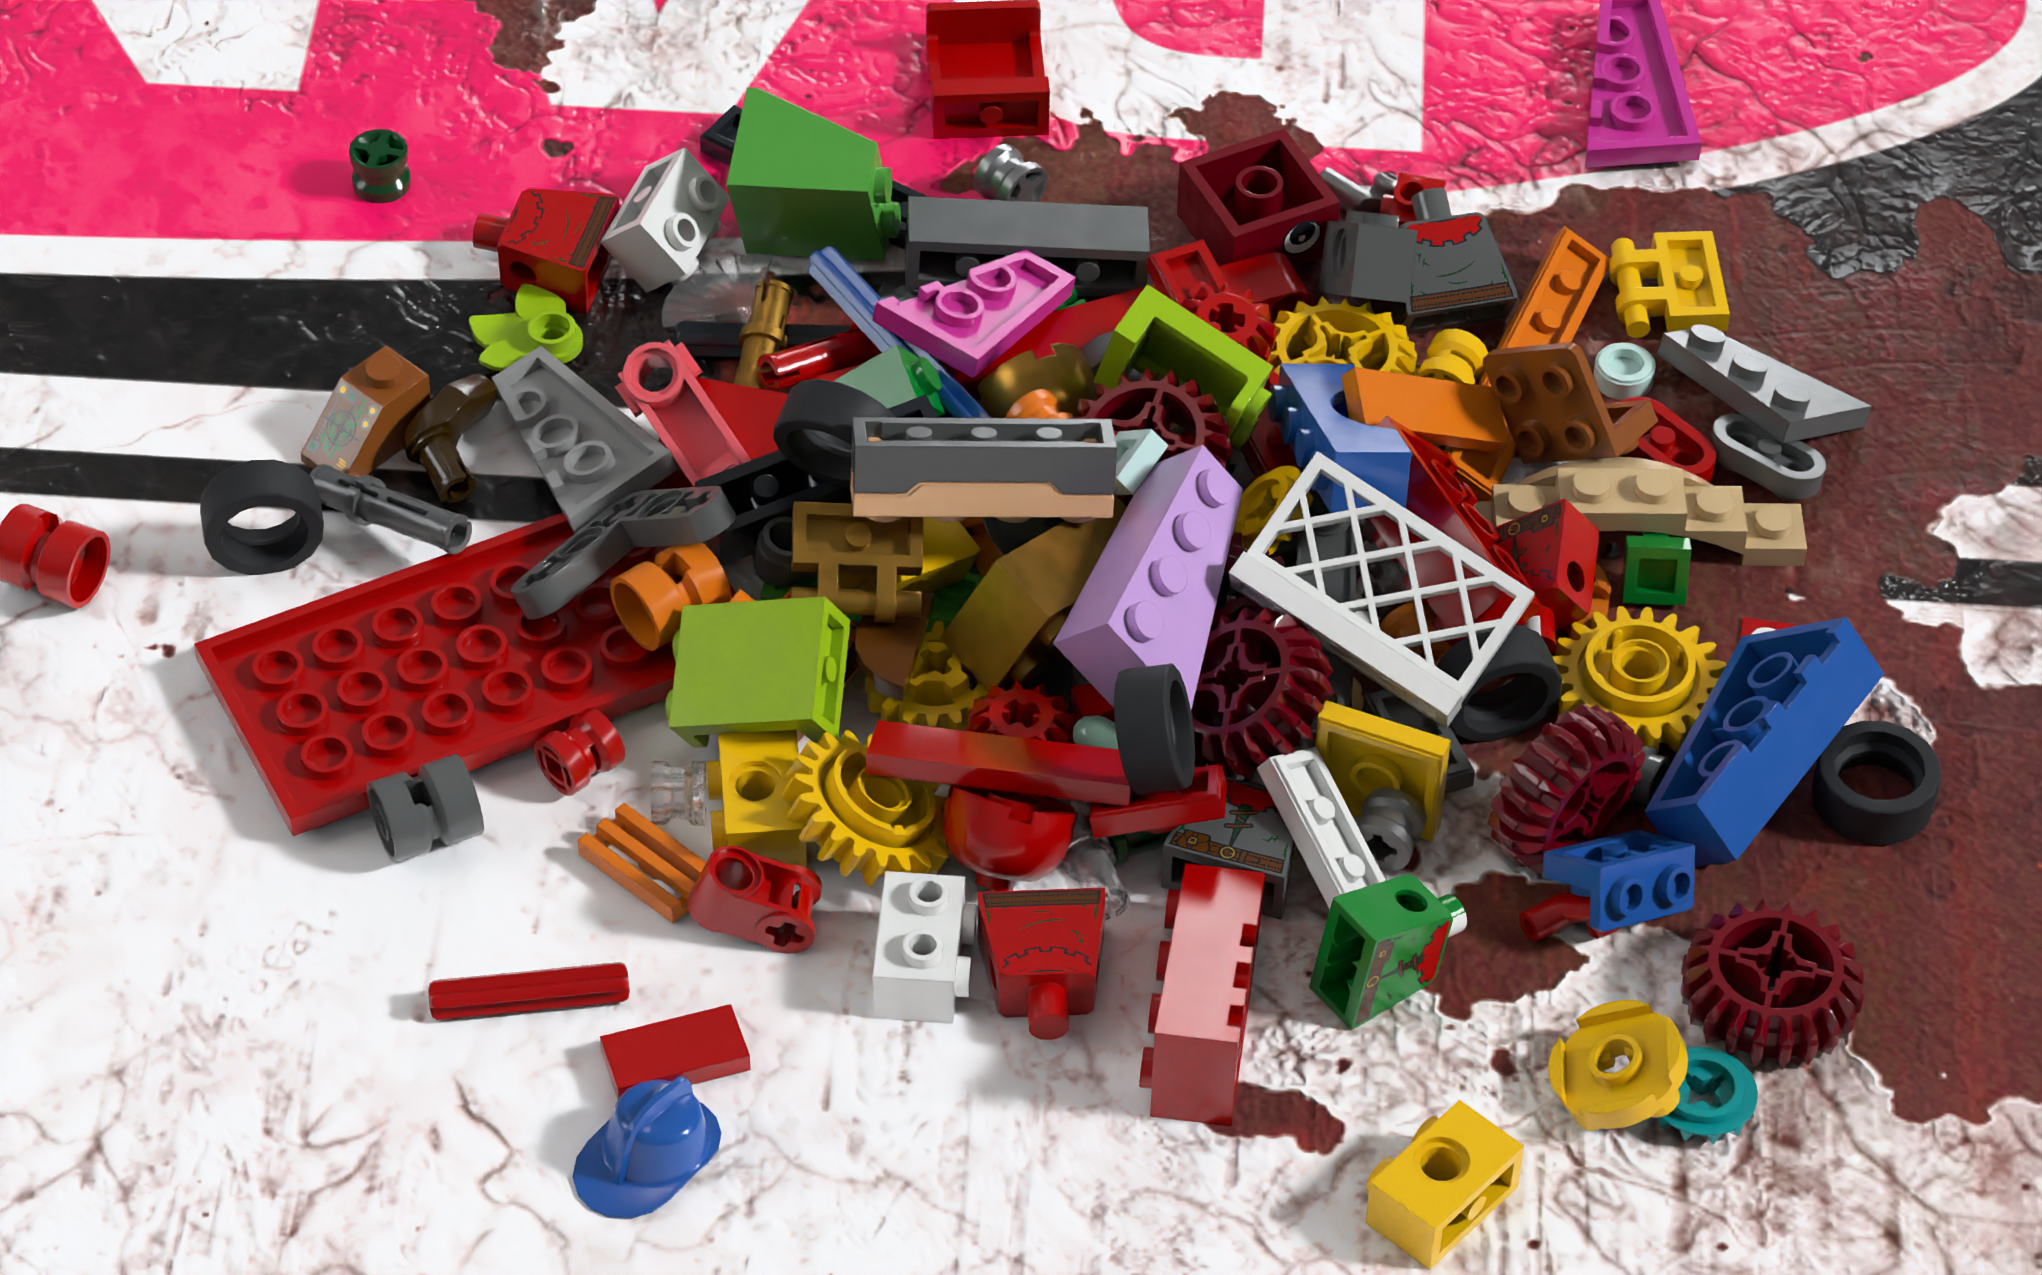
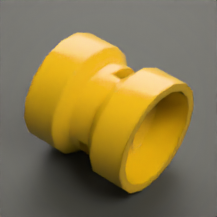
M1445 329L1438 332L1432 339L1427 350L1426 360L1419 367L1416 376L1476 384L1485 371L1483 358L1488 354L1487 348L1478 337L1467 331Z

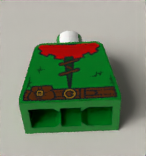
M1407 874L1334 897L1309 988L1350 1030L1359 1027L1426 987L1435 979L1447 939L1466 928L1467 916L1463 905L1456 897L1450 894L1436 898L1416 877Z

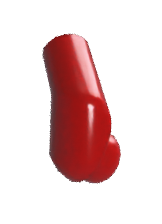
M1569 891L1561 892L1519 914L1521 928L1532 942H1537L1563 928L1584 920L1586 921L1589 934L1596 939L1603 938L1621 929L1617 928L1605 932L1592 929L1590 927V897L1578 896Z

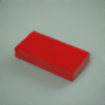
M731 1004L600 1036L601 1053L618 1100L628 1088L644 1081L656 1079L674 1081L676 1078L683 1076L693 1085L751 1070L750 1054Z

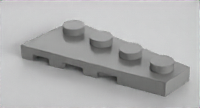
M539 346L492 377L494 385L498 388L497 393L574 534L615 501L637 491L650 490L654 485L678 470L671 451L542 346Z

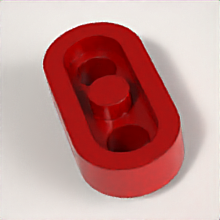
M1630 397L1620 401L1650 400L1658 422L1638 439L1639 445L1631 452L1625 454L1626 457L1662 462L1682 468L1703 478L1707 482L1711 481L1716 461V449L1708 438L1654 399Z

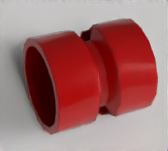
M19 504L9 511L0 524V581L25 591L30 590L37 584L38 592L44 598L71 608H82L92 600L105 578L111 551L109 537L104 531L71 520L63 522L57 514L30 504Z

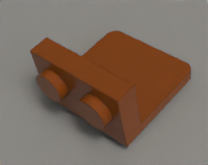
M1568 342L1494 349L1483 358V367L1493 391L1500 399L1504 418L1523 464L1617 458L1634 450L1639 445L1638 439L1658 422L1650 400L1604 403L1584 351L1576 343Z

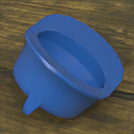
M680 1076L674 1081L656 1079L640 1082L628 1088L616 1102L611 1118L587 1141L575 1161L573 1180L578 1197L590 1210L608 1218L632 1219L652 1213L671 1200L717 1153L722 1134L717 1117L694 1096L692 1085L688 1079Z

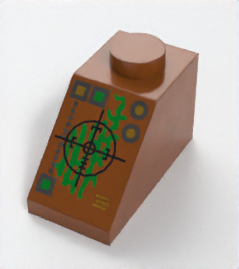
M387 345L340 378L301 451V461L312 469L318 465L326 464L356 477L372 472L404 449L403 436L408 424L417 412L431 399L429 375Z

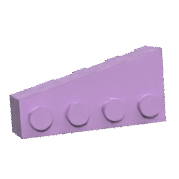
M1204 445L1154 465L1134 493L1053 642L1113 708L1115 683L1119 672L1125 669L1172 663L1181 673L1190 708L1192 709L1243 488Z

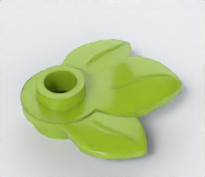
M525 283L520 286L516 296L515 313L473 315L469 318L470 328L476 342L485 348L479 357V363L496 371H503L539 346L545 348L563 364L574 359L583 347L582 331L575 323L573 317L566 313L564 300L558 295L538 286Z

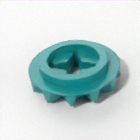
M1706 1047L1686 1048L1688 1067L1685 1079L1678 1089L1680 1100L1672 1112L1663 1117H1658L1660 1128L1673 1126L1679 1129L1684 1142L1693 1134L1706 1136L1712 1144L1722 1134L1730 1133L1739 1136L1744 1124L1750 1118H1754L1757 1105L1758 1090L1752 1074L1739 1060L1720 1050ZM1690 1090L1699 1095H1704L1709 1091L1711 1093L1715 1092L1713 1105L1710 1106L1703 1100L1695 1104L1691 1102L1688 1104Z

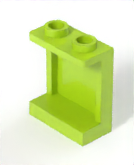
M1147 284L1114 329L1093 381L1096 385L1099 382L1109 389L1118 387V378L1121 372L1128 377L1133 369L1143 374L1146 367L1153 373L1155 381H1161L1170 370L1178 376L1180 386L1194 379L1196 384L1200 386L1202 396L1211 394L1212 398L1217 401L1219 413H1222V416L1226 418L1229 434L1227 438L1230 439L1231 445L1240 451L1259 423L1260 419L1258 416L1272 393L1264 389V386L1274 366Z
M825 596L682 606L680 629L675 632L673 637V655L676 661L673 689L667 695L665 706L669 728L693 748L707 747L709 735L736 732L799 730L814 743H818L823 733L828 732L838 740L851 620Z

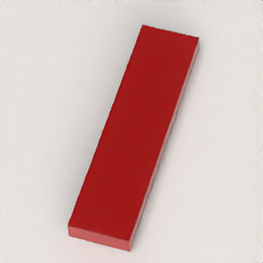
M878 720L866 753L865 774L1118 806H1129L1133 792L1125 777L1118 749Z

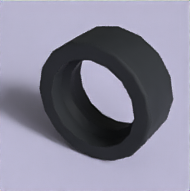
M823 379L804 380L791 388L774 425L773 439L780 452L795 466L821 480L839 486L850 487L852 417H896L881 402L861 390L835 381Z
M268 459L250 460L233 465L212 478L201 494L200 516L204 544L212 559L228 570L246 575L282 572L295 568L311 557L322 542L324 520L319 491L312 477L294 464ZM276 505L292 509L296 512L294 516L282 524L266 529H244L228 523L231 518L240 512L257 506Z
M1515 625L1461 703L1460 710L1449 724L1457 736L1479 742H1490L1512 737L1536 725L1552 711L1562 693V676L1547 644L1537 631L1523 625ZM1492 631L1476 634L1479 650ZM1468 637L1457 642L1448 650L1436 666L1457 681H1459L1473 660ZM1520 673L1511 682L1496 690L1474 694L1483 685L1499 677Z
M1170 663L1125 669L1119 672L1114 693L1115 730L1119 755L1129 787L1137 795L1188 788L1192 784L1195 770V743L1191 708L1180 671L1174 664Z
M1863 720L1845 725L1816 761L1812 781L1813 805L1824 823L1843 837L1864 844L1891 845L1911 839L1928 825L1935 809L1941 782L1939 759L1929 743L1909 728L1888 721ZM1858 765L1880 766L1895 771L1905 778L1914 791L1908 796L1894 800H1874L1855 793L1843 784L1838 774L1845 769Z

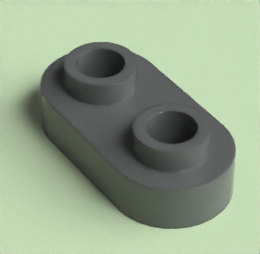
M1727 414L1719 417L1714 422L1710 441L1716 449V461L1723 468L1745 476L1771 490L1774 495L1784 500L1797 501L1812 497L1819 492L1826 470V461L1818 451L1798 440L1782 443L1742 414Z

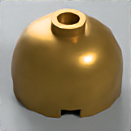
M1056 343L1050 344L1055 355L1037 359L1033 350L1021 353L998 366L980 382L977 389L982 398L980 401L976 400V402L991 418H1005L1013 404L1022 396L1034 390L1045 389L1049 390L1060 402L1061 412L1070 413L1074 418L1079 417L1077 410L1079 398L1096 401V384L1093 383L1095 378L1083 352L1076 345Z

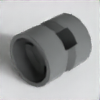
M451 754L421 764L418 776L413 778L405 771H400L367 782V797L374 824L382 845L393 863L430 852L433 840L439 839L445 845H451L481 835L484 832L483 815L477 792L469 771L458 754Z

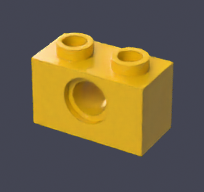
M797 730L718 734L719 760L707 761L709 800L722 799L723 809L710 811L713 851L723 846H737L760 856L807 868L806 842H801L798 838L805 828V824L787 820L786 814L793 804L781 797L788 784L784 776L799 755Z
M1459 1099L1440 1118L1433 1115L1426 1119L1416 1131L1411 1144L1395 1159L1388 1156L1374 1168L1366 1183V1190L1369 1193L1365 1223L1430 1270L1518 1188L1524 1145Z

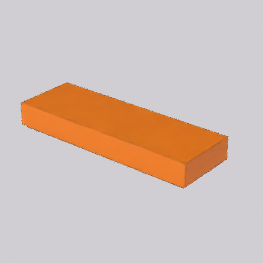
M1353 367L1341 375L1349 419L1376 426L1386 416H1389L1431 444L1497 452L1509 444L1501 402L1490 386Z

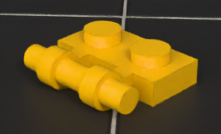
M1712 231L1653 233L1651 249L1635 250L1633 241L1628 238H1619L1611 244L1612 257L1609 259L1608 269L1612 283L1618 286L1619 294L1615 299L1617 316L1625 324L1627 334L1630 337L1641 338L1646 336L1650 331L1649 319L1654 316H1664L1667 332L1690 329L1698 324L1708 325L1720 331H1727L1730 312ZM1644 279H1657L1658 287H1642L1641 282Z

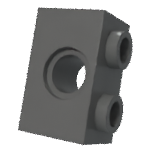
M1347 211L1346 222L1327 221L1318 292L1409 303L1418 230L1398 228L1400 216Z

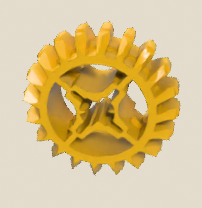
M1321 296L1316 306L1311 307L1304 302L1298 301L1293 313L1279 311L1277 319L1273 323L1275 324L1276 339L1274 348L1270 349L1271 355L1269 360L1274 366V372L1278 376L1280 363L1353 364L1354 367L1414 376L1418 372L1416 368L1417 353L1415 351V343L1409 341L1406 326L1394 325L1391 312L1375 315L1370 302L1361 307H1355L1350 305L1346 296L1341 304H1329Z

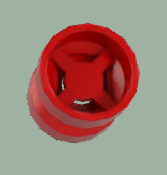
M593 707L586 708L572 717L569 727L563 732L551 731L534 744V755L544 776L555 789L566 796H572L588 786L591 775L595 772H609L621 764L626 757L625 747L616 728L603 713Z

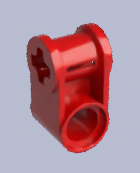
M728 845L719 847L710 854L687 898V908L692 919L701 927L711 932L725 933L761 944L775 952L785 954L799 953L807 950L813 944L816 928L811 920L813 905L820 900L823 884L820 877L814 871L804 866L786 864L751 853L741 847ZM794 885H798L800 890L796 891L793 895ZM784 924L783 933H780L778 928Z

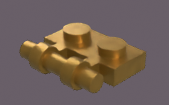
M794 501L791 571L817 572V588L791 587V598L825 596L844 615L874 616V622L894 623L895 617H921L922 593L919 591H896L897 575L921 576L923 568V517H901L899 520L892 522H877L866 516H853L852 504ZM838 573L875 574V590L838 588Z

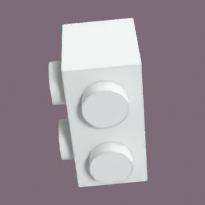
M684 147L644 167L600 243L646 293L669 282L672 285H678L691 276L698 267L699 260L696 257L703 245L720 229L721 222L718 219L730 200V196Z
M885 871L872 975L873 1018L954 1024L956 997H969L972 957L961 956L962 944H975L977 926V904H965V876Z

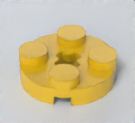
M1618 1000L1596 1006L1576 1019L1579 1029L1570 1035L1566 1043H1564L1560 1036L1552 1048L1548 1064L1550 1083L1561 1104L1573 1116L1576 1123L1585 1130L1595 1131L1601 1128H1622L1637 1124L1650 1117H1663L1672 1112L1679 1103L1680 1093L1678 1089L1685 1079L1688 1067L1686 1045L1674 1022L1666 1014L1664 1017L1654 1013L1650 1004L1638 1000ZM1621 1055L1627 1056L1630 1063L1624 1069L1615 1073L1603 1072L1614 1067L1616 1057Z

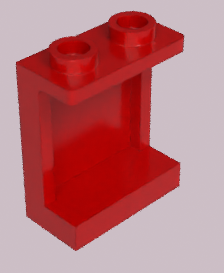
M1006 0L927 4L926 54L933 139L1049 135L1050 88L1049 78L1045 76L1040 2L1038 0Z

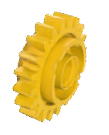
M1618 606L1616 620L1611 622L1603 614L1596 611L1592 613L1590 628L1574 622L1571 625L1570 639L1559 638L1557 640L1555 656L1552 657L1562 676V693L1557 701L1559 703L1558 717L1567 710L1572 712L1582 704L1589 707L1597 704L1607 712L1612 711L1633 728L1634 733L1643 741V746L1655 747L1659 752L1660 743H1666L1673 751L1678 752L1685 740V735H1688L1725 669L1726 663L1714 660L1717 648L1714 642L1697 644L1699 627L1692 626L1681 632L1675 630L1677 623L1676 614L1672 613L1663 622L1657 623L1653 621L1651 607H1645L1639 619H1631L1628 611L1623 606Z
M845 730L839 741L828 732L823 733L817 744L809 740L785 774L784 779L788 784L781 794L784 800L793 804L786 814L787 820L806 824L798 837L800 841H816L821 847L817 856L820 861L833 858L840 863V873L844 877L848 876L853 870L862 872L864 882L869 887L873 886L879 875L884 878L885 871L937 874L951 854L947 849L943 834L944 808L947 797L935 795L941 784L865 774L866 753L873 734L869 735L863 745L858 742L856 736L850 730Z

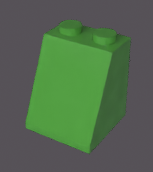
M747 87L726 183L746 254L810 257L815 250L821 251L826 246H831L844 259L885 261L889 238H897L899 235L901 210L898 202L891 201L892 171L890 167H883L878 143L760 88Z

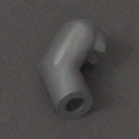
M1326 168L1320 173V176L1340 201V209L1345 212L1356 211L1379 214L1384 193L1394 195V188L1398 180V176L1392 173L1379 172L1374 176L1372 186H1361L1332 168Z

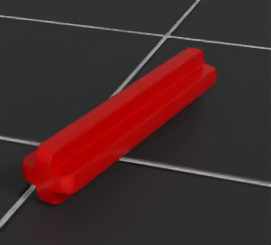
M622 962L438 979L430 982L428 988L430 1012L436 1020L618 1003L628 1000L630 993L628 970L625 963Z

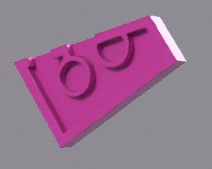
M1023 250L969 269L967 279L944 287L939 281H934L920 286L917 297L899 302L894 296L880 300L875 304L872 321L942 360L950 367L974 378L1071 297L1076 277L1030 251Z

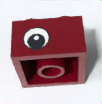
M1285 128L1179 162L1177 215L1196 241L1204 239L1218 266L1273 252L1285 254L1294 268L1322 259L1326 222H1339L1340 201Z

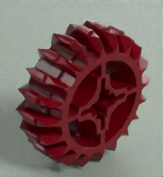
M1147 367L1140 381L1130 382V378L1121 372L1118 378V387L1109 389L1098 382L1097 389L1095 390L1097 401L1079 398V405L1077 406L1079 417L1067 418L1111 419L1115 436L1119 431L1152 429L1168 445L1156 463L1204 445L1228 472L1226 462L1231 460L1232 447L1230 439L1227 438L1229 434L1226 418L1222 416V413H1219L1217 401L1212 398L1211 394L1202 396L1200 386L1196 384L1194 379L1180 386L1178 376L1172 370L1161 381H1155L1153 373ZM1171 422L1189 431L1195 438L1194 445L1182 442L1180 435L1171 433L1169 430ZM1117 495V497L1127 507L1133 495Z
M1268 606L1260 613L1244 607L1237 620L1221 614L1218 628L1209 632L1191 709L1194 729L1195 765L1197 767L1218 764L1223 766L1225 777H1231L1236 773L1238 776L1241 775L1250 780L1257 767L1269 757L1282 754L1288 755L1289 753L1294 754V746L1302 738L1314 740L1310 726L1313 721L1318 720V715L1324 708L1321 702L1334 694L1330 682L1327 680L1334 671L1329 665V660L1324 656L1326 652L1322 648V643L1298 619L1292 618L1288 614L1282 615L1280 612L1273 611ZM1272 660H1281V667L1271 668ZM1223 717L1222 727H1214V718Z
M1582 704L1572 712L1567 710L1561 713L1555 724L1548 723L1544 725L1541 734L1533 742L1527 741L1526 750L1519 758L1512 760L1514 766L1509 774L1500 780L1499 785L1502 789L1492 799L1491 807L1493 811L1488 820V825L1492 828L1491 838L1500 845V849L1519 865L1522 867L1527 866L1538 874L1543 872V856L1545 851L1606 836L1607 828L1614 820L1620 818L1619 812L1624 804L1633 798V795L1630 794L1632 787L1641 779L1642 772L1639 769L1644 764L1645 754L1642 752L1643 741L1624 720L1612 711H1605L1597 704L1592 707Z
M1762 898L1753 912L1736 903L1732 911L1729 912L1728 917L1714 913L1711 921L1707 923L1706 929H1697L1696 935L1691 939L1688 953L1683 957L1681 968L1683 977L1680 993L1682 1003L1688 1005L1690 1024L1704 1026L1703 1033L1706 1043L1724 1040L1727 1054L1733 1056L1739 1051L1749 1053L1754 1067L1763 1057L1774 1058L1780 1068L1783 1069L1790 1061L1791 1056L1797 1057L1809 1066L1812 1059L1816 1056L1817 1050L1831 1055L1834 1047L1838 1045L1839 1038L1847 1039L1849 1033L1853 1030L1856 1015L1861 1012L1864 993L1862 992L1864 980L1863 964L1855 961L1854 943L1840 941L1841 935L1839 934L1838 924L1820 927L1816 910L1802 917L1794 914L1790 901L1781 911L1770 910ZM1772 976H1775L1776 982L1774 990L1769 991L1768 986L1770 978Z

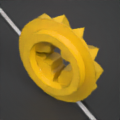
M1287 465L1275 468L1257 478L1243 492L1232 536L1235 532L1242 533L1246 549L1249 550L1302 474L1298 468ZM1310 490L1306 494L1308 507L1311 506L1314 499L1310 494ZM1300 504L1288 521L1303 519ZM1291 533L1278 535L1268 549L1269 555L1276 551L1281 541H1290Z

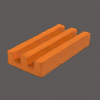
M626 803L621 804L615 809L614 820L610 821L605 817L596 824L597 833L594 836L586 832L577 840L578 854L672 924L688 912L687 898L706 862ZM611 844L637 862L640 870L654 880L660 879L681 894L678 899L608 847Z

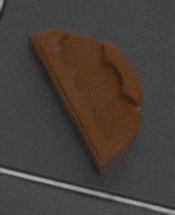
M921 592V617H895L894 623L874 622V616L863 615L856 626L854 661L874 681V689L879 693L903 702L934 609L935 593Z

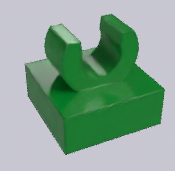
M1642 532L1641 536H1626L1621 586L1622 602L1686 605L1691 557L1690 539L1668 537V534Z

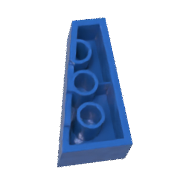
M1842 617L1742 636L1644 811L1661 836L1695 845V867L1711 864L1724 865L1737 861L1883 677L1884 672L1848 618Z

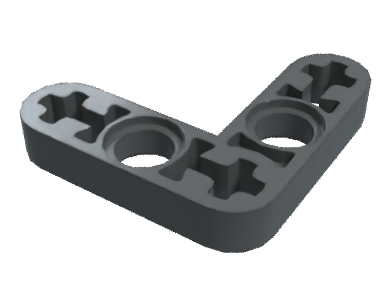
M719 486L642 490L631 493L604 509L513 584L511 592L527 619L542 618L557 611L571 601L634 548L698 544L723 532L735 521L737 516Z

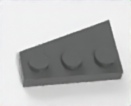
M1698 324L1690 329L1664 333L1657 355L1782 443L1865 427L1872 407L1725 336L1720 330L1708 325Z

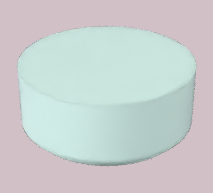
M1614 343L1598 352L1595 359L1593 376L1599 391L1608 397L1618 400L1630 397H1643L1653 386L1656 363L1653 356L1641 346L1632 343Z

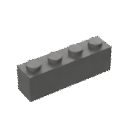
M908 196L905 236V288L919 289L920 286L934 281H939L945 287L967 279L969 269L1023 250H1028L1075 276L1074 286L1078 296L1108 297L1145 287L1148 276L1147 263L1150 256L1148 207Z

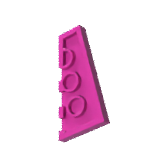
M1600 0L1585 168L1699 160L1702 142L1661 1Z

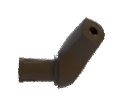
M478 373L454 381L441 388L417 412L404 432L403 447L408 460L425 467L442 502L445 500L448 503L461 501L470 495L476 486V481L462 461L456 446L465 430L490 413L497 398L498 388L492 381Z

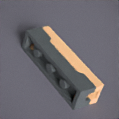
M852 417L850 489L853 516H866L877 522H892L899 520L901 517H932L937 521L949 523L962 521L966 517H996L1001 521L1009 523L1024 522L1031 517H1060L1072 523H1086L1095 518H1113L1117 445L1112 420Z

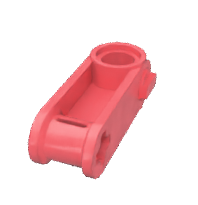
M669 339L664 343L649 342L637 347L627 357L623 370L618 373L622 382L615 386V388L635 417L644 413L667 449L671 451L672 456L693 487H695V481L751 461L695 377L703 372L684 344L680 342L673 346ZM658 368L673 370L672 380L665 389L658 392L645 390V381L653 370Z

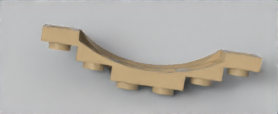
M1617 457L1581 459L1566 462L1525 477L1515 484H1493L1491 500L1478 501L1473 506L1494 527H1497L1565 498L1594 524L1599 531L1655 532L1688 537L1740 553L1742 566H1804L1807 553L1801 504L1744 503L1742 486H1713L1703 478L1682 468L1642 458Z

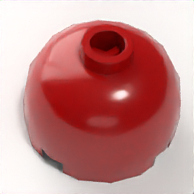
M950 785L944 808L943 834L947 849L955 860L963 867L977 872L974 882L976 885L995 891H1013L1015 881H1038L1051 874L1061 863L1071 842L1078 812H1074L1075 808L1072 805L1053 797Z

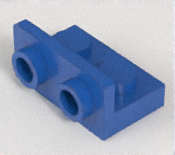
M1637 829L1544 852L1543 878L1570 885V892L1575 895L1590 897V927L1592 929L1605 932L1688 911L1694 905L1695 845Z

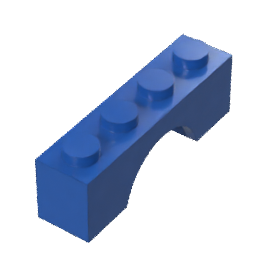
M1280 363L1278 385H1271L1269 389L1272 395L1268 401V414L1270 421L1275 422L1280 429L1284 444H1289L1294 452L1298 467L1305 469L1318 451L1406 508L1412 452L1397 430L1371 426L1349 419L1341 375L1352 369L1354 365ZM1320 474L1311 487L1312 490H1317L1331 513L1348 510L1344 488L1323 474ZM1353 495L1356 508L1370 506Z

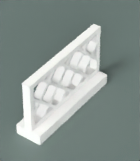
M1318 451L1247 553L1243 551L1229 571L1230 586L1264 609L1268 606L1273 611L1280 612L1282 615L1288 614L1290 617L1298 619L1322 643L1324 649L1446 729L1460 710L1461 703L1535 595V592ZM1320 474H1323L1344 488L1348 510L1310 517L1306 494ZM1353 495L1370 506L1356 508ZM1300 504L1303 519L1288 521ZM1386 515L1398 523L1402 546L1364 552L1359 519ZM1350 521L1357 554L1319 561L1313 528ZM1305 530L1312 563L1285 568L1266 556L1265 553L1278 535ZM1407 530L1424 541L1410 544ZM1440 550L1452 558L1456 581L1419 588L1412 555ZM1405 556L1411 590L1374 597L1367 563ZM1462 565L1479 577L1464 579ZM1360 566L1365 599L1338 603L1326 595L1322 572ZM1314 574L1317 588L1299 576ZM1493 585L1514 599L1501 619L1474 624L1467 590ZM1459 592L1466 625L1428 632L1421 599ZM1414 601L1420 634L1393 639L1380 630L1376 607ZM1368 609L1371 624L1353 612ZM1492 631L1479 650L1476 634ZM1468 636L1473 660L1459 681L1435 666L1430 643ZM1423 645L1425 659L1408 649V647Z

